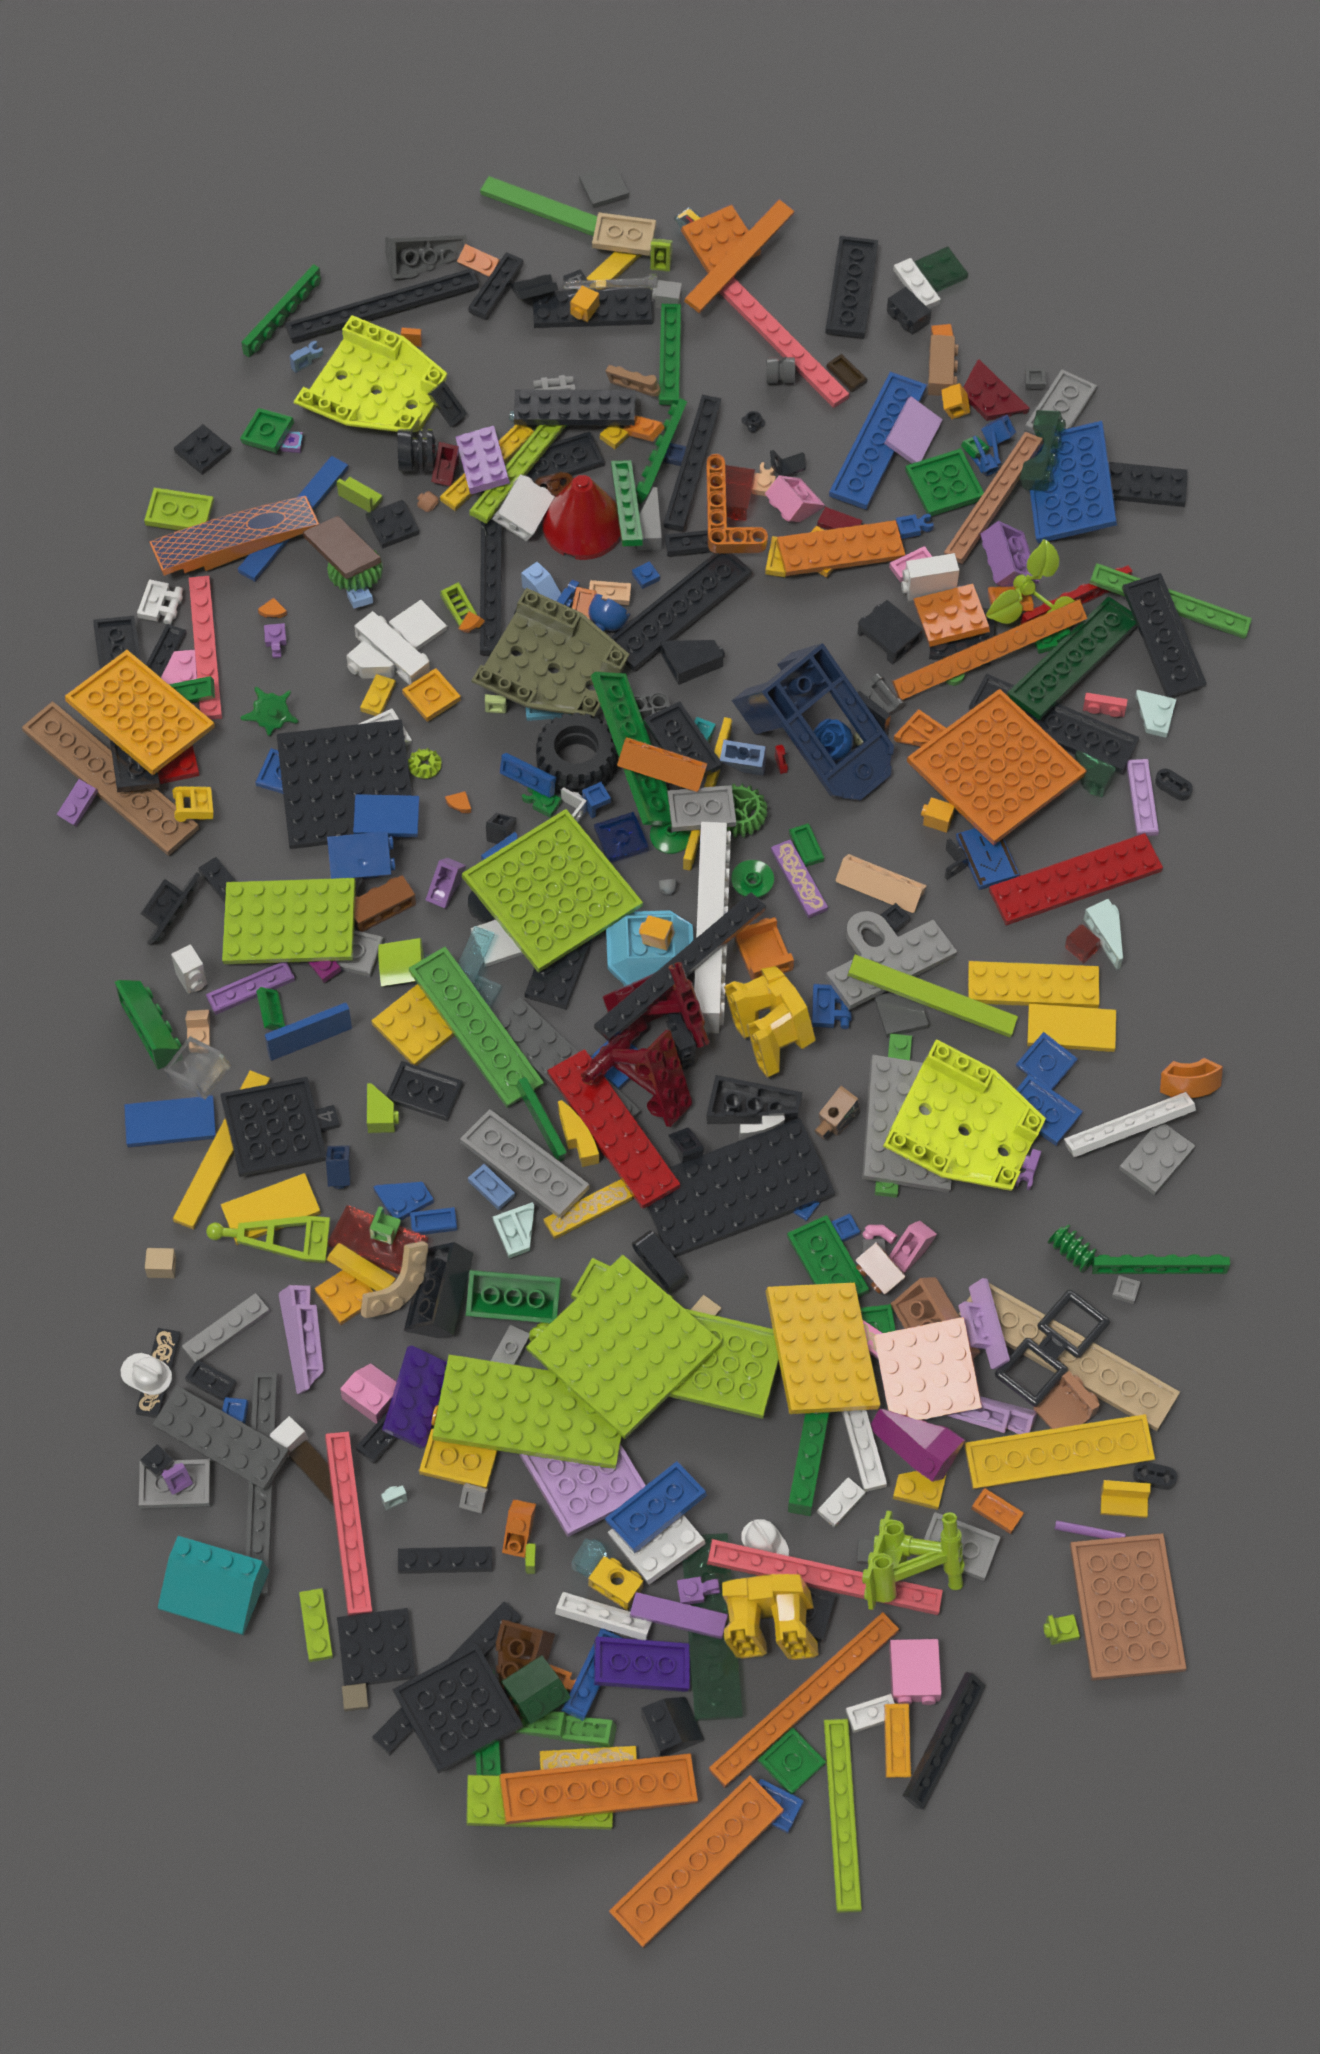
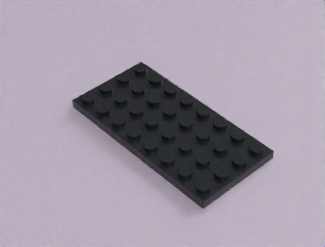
M798 1118L769 1131L753 1135L703 1154L690 1161L669 1167L680 1183V1188L649 1205L647 1210L662 1243L675 1258L793 1213L796 1210L806 1208L814 1203L835 1196V1191L801 1119Z

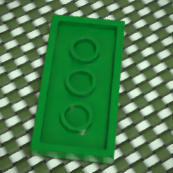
M827 1215L787 1233V1238L813 1285L855 1283L858 1297L869 1292L868 1286Z

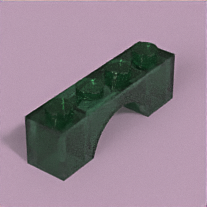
M1036 411L1033 430L1036 436L1043 438L1044 446L1036 457L1024 461L1020 476L1024 490L1048 491L1049 483L1053 481L1052 470L1053 466L1057 464V450L1060 449L1062 442L1061 433L1065 431L1066 427L1065 419L1062 418L1060 411Z

